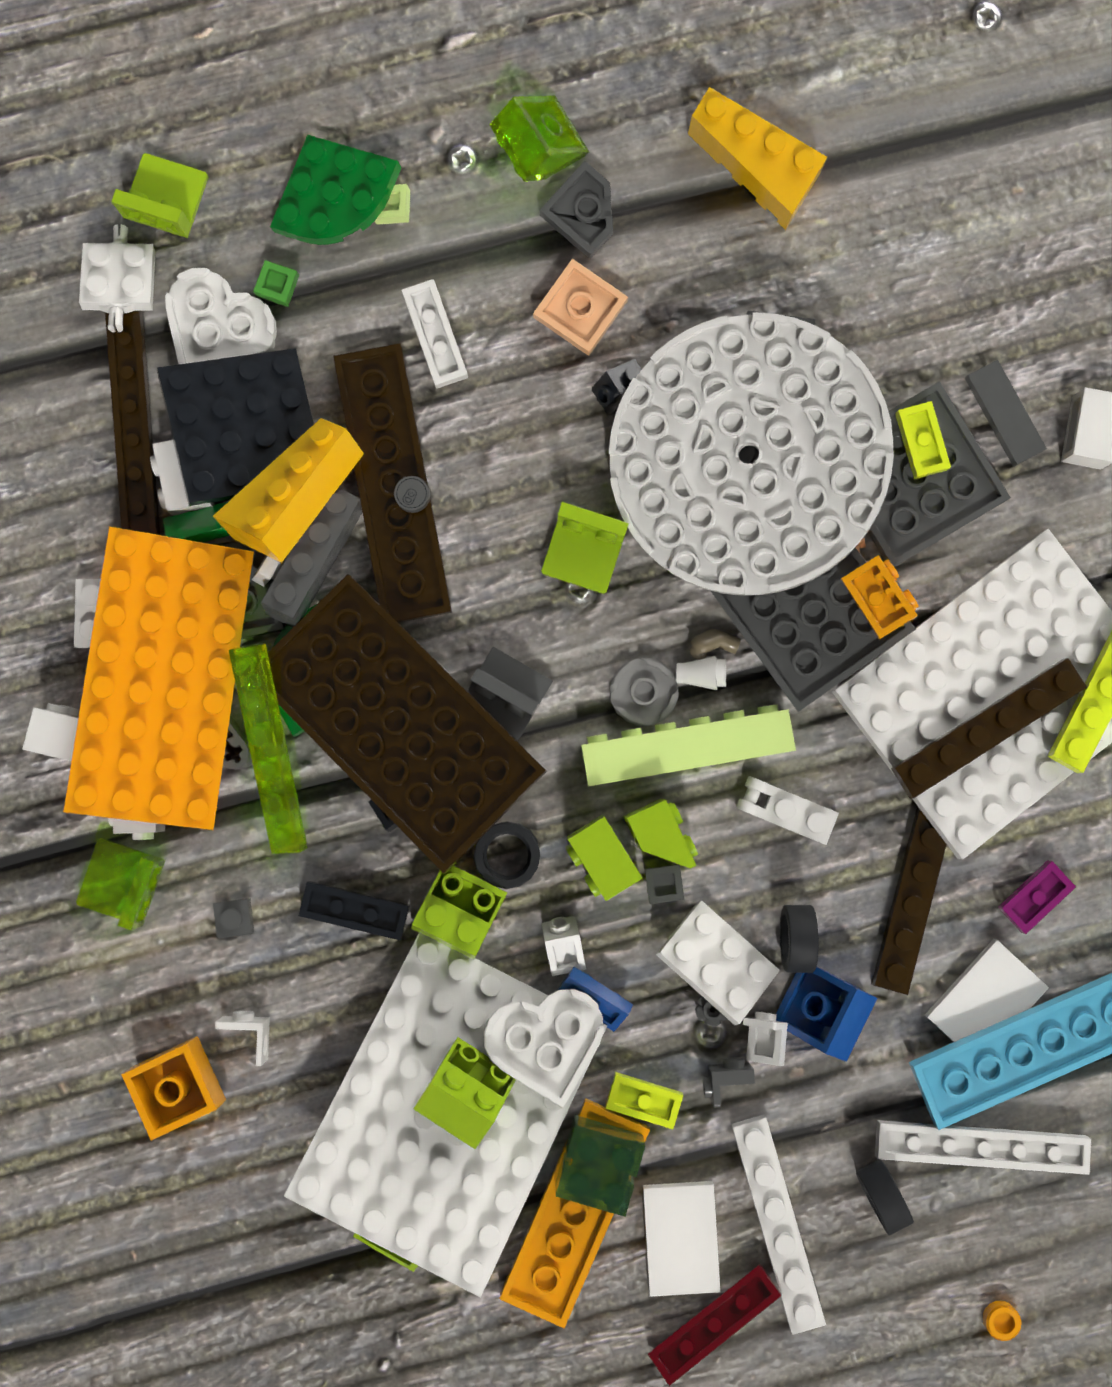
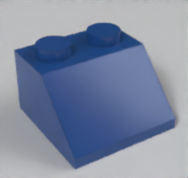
M816 967L813 973L795 974L776 1013V1021L787 1022L788 1032L821 1052L847 1062L878 998Z

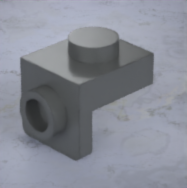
M726 1058L723 1060V1064L708 1065V1076L702 1077L704 1097H710L714 1108L721 1107L720 1086L755 1084L754 1068L749 1062H744L743 1058Z

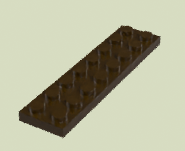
M401 343L334 355L346 427L364 453L354 466L380 606L398 623L452 613L431 497L423 510L410 513L399 507L394 496L397 483L408 476L419 477L428 486Z

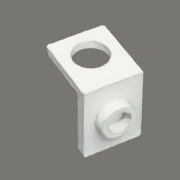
M236 1011L233 1012V1016H222L215 1021V1029L257 1030L256 1066H262L268 1060L270 1017H254L255 1012Z

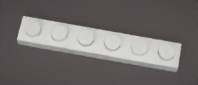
M760 1115L731 1124L776 1283L782 1294L781 1300L790 1331L794 1335L825 1326L826 1322L767 1118L765 1115Z
M877 1120L875 1156L877 1159L1090 1174L1091 1138L1086 1135L952 1125L938 1130L934 1124Z

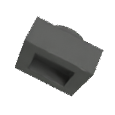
M679 864L644 868L649 904L685 900Z
M251 898L213 903L217 939L254 933Z

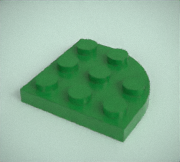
M307 134L270 228L276 234L310 244L329 245L343 242L344 237L353 234L359 229H362V231L367 229L381 214L390 198L402 167L397 160Z

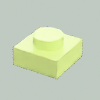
M407 184L394 185L384 210L375 220L377 225L409 222L410 189Z

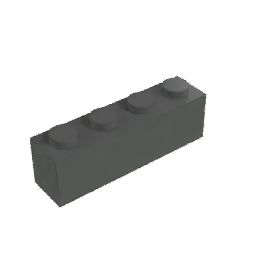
M340 488L336 490L290 551L264 596L261 604L266 615L292 628L304 618L362 514L360 498Z

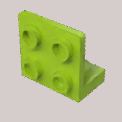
M144 153L129 192L115 189L111 202L125 219L188 238L208 181V175L204 171Z
M562 502L541 573L554 579L605 594L629 523Z

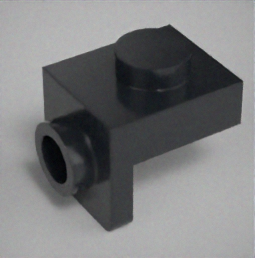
M636 359L606 371L592 387V392L596 396L597 401L609 416L617 412L630 382L642 370Z

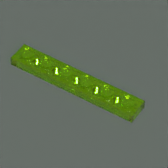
M266 644L229 649L271 854L300 853L306 850L308 846Z

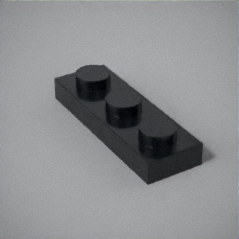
M307 881L298 916L401 941L410 905Z

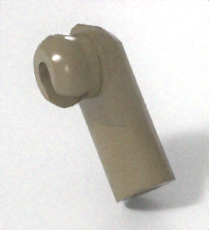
M710 629L696 635L692 639V646L689 651L691 656L698 660L706 658L708 652L717 648L736 654L741 638L717 629Z

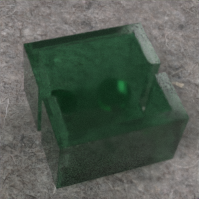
M575 1115L566 1144V1153L563 1154L555 1182V1196L626 1217L635 1185L633 1177L637 1178L646 1146L643 1135Z

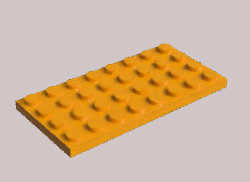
M109 526L64 813L214 830L254 551Z

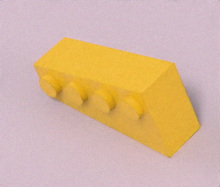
M711 87L708 88L691 117L688 135L718 164L721 163L740 186L744 185L756 197L755 201L764 210L768 209L778 219L777 222L786 230L820 175L827 156Z
M320 418L214 514L213 517L234 540L282 563L364 453L346 428Z

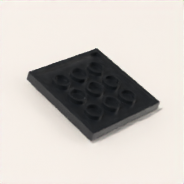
M296 348L157 367L158 379L188 506L232 499L314 425Z

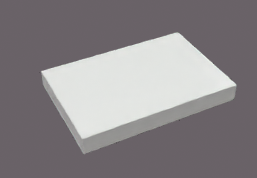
M993 939L924 1016L952 1042H955L1030 1009L1049 987L998 940Z
M713 1181L643 1185L650 1297L720 1292Z

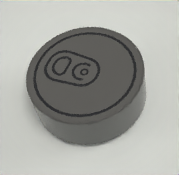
M408 476L397 483L394 496L401 509L406 512L415 513L427 506L430 500V491L427 484L421 478Z

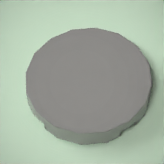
M652 658L634 659L623 664L614 674L610 685V701L616 713L626 722L637 726H652L665 720L674 710L679 697L677 682L673 672L665 664Z

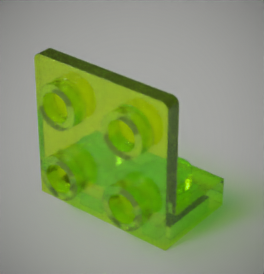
M103 838L98 839L76 904L120 919L117 925L128 930L139 928L145 922L166 859Z

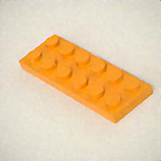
M585 1098L500 1292V1300L565 1328L650 1132L649 1126L618 1112L608 1110L605 1106Z

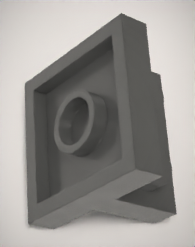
M492 647L481 668H477L470 679L472 683L467 692L514 739L519 741L553 681L497 648Z

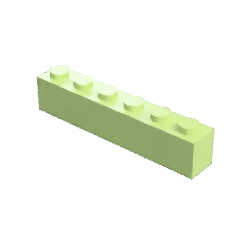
M778 704L758 707L757 715L746 717L744 710L724 713V720L710 722V716L689 719L690 726L676 728V723L671 722L655 725L656 732L642 734L641 728L621 731L622 738L608 740L607 734L586 737L588 744L581 745L587 786L796 751L789 709L779 711Z

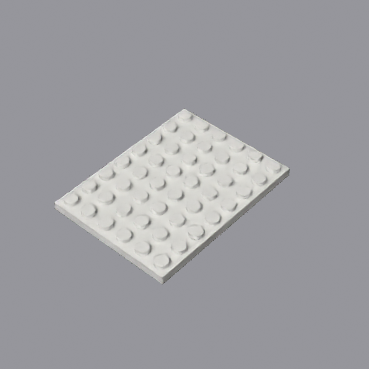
M1046 529L917 626L915 631L880 654L831 692L891 770L892 767L1062 659L1069 658L1085 683L1112 631V611L1051 531ZM1079 693L919 796L912 798L957 859L963 860L1074 773V771L1047 757ZM1112 718L1091 759L1112 743Z
M419 932L284 1197L481 1298L588 1066L564 1108H561L516 1080L495 1122L476 1149L453 1136L413 1108L457 1037L488 1056L483 1044L484 1031L489 1018L499 1008L508 1003L528 1002L539 1006L548 995L476 958L473 960ZM603 1024L605 1032L607 1025Z

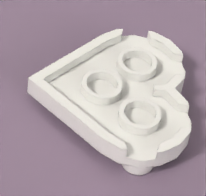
M191 268L178 274V280L171 286L170 292H167L165 295L166 312L178 364L272 352L274 350L275 338L277 336L276 321L266 303L264 304L260 299L252 297L249 293H233L225 279L217 273L210 272L207 268Z
M575 989L558 990L547 996L539 1006L528 1002H511L499 1008L489 1018L484 1031V1050L488 1054L490 1061L500 1070L561 1108H564L600 1045L604 1033L603 1016L598 1004L588 994Z

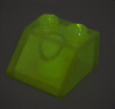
M555 95L513 96L489 124L496 135L498 144L505 150L514 165L515 172L524 182L545 180L589 153L588 148Z

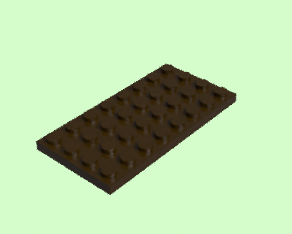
M349 574L248 672L444 874L547 772Z

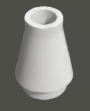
M717 656L686 663H677V684H689L717 690L718 687H726V659H717Z

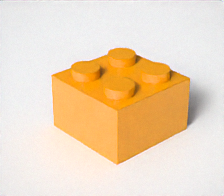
M198 1036L134 1065L121 1074L151 1141L217 1110L226 1101Z

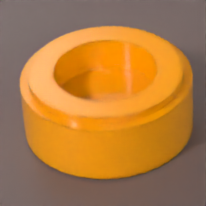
M998 1300L990 1303L985 1308L982 1317L983 1324L993 1338L1000 1341H1009L1018 1335L1021 1329V1317L1011 1304Z

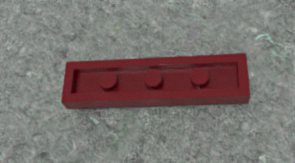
M759 1264L649 1352L648 1356L670 1386L779 1299L782 1294Z

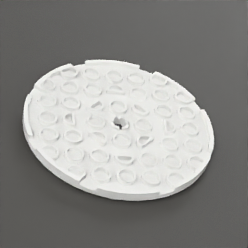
M756 312L753 315L722 316L700 323L668 341L650 357L651 360L643 367L637 377L632 379L621 399L611 430L609 444L611 487L624 522L629 523L628 529L633 537L659 565L673 575L695 586L723 594L742 596L777 593L805 584L832 569L860 543L870 530L886 497L892 474L894 452L891 419L886 401L869 369L852 350H848L842 343L831 337L829 332L811 323L779 314ZM750 445L759 450V456L755 463L747 464L739 459V452L743 447Z

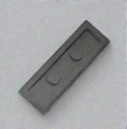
M998 360L965 377L968 386L1013 467L1047 449Z

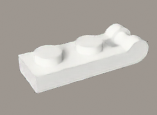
M748 776L745 786L748 788L744 798H739L736 809L827 845L837 820L838 812ZM760 793L768 795L764 808L756 805Z

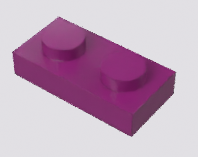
M1047 860L998 908L1021 933L1027 934L1071 893L1076 886L1053 861Z

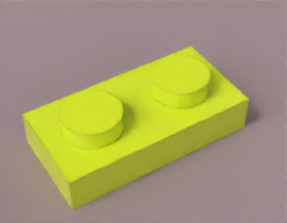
M932 401L898 410L895 415L914 479L950 469L951 465Z
M615 1072L605 1108L674 1129L683 1093Z

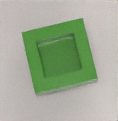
M265 260L253 292L257 297L288 307L299 274L296 270Z

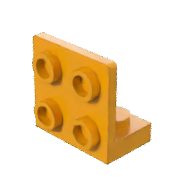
M877 555L842 577L841 581L880 640L907 622L913 621L918 616L915 610L919 605L908 589L902 592L896 583L899 574L890 560L887 559L883 562L880 556Z

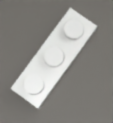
M434 279L402 289L405 303L436 389L467 379L468 374Z

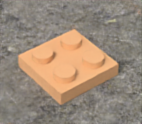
M571 259L534 311L533 318L589 356L628 302V296L574 259Z

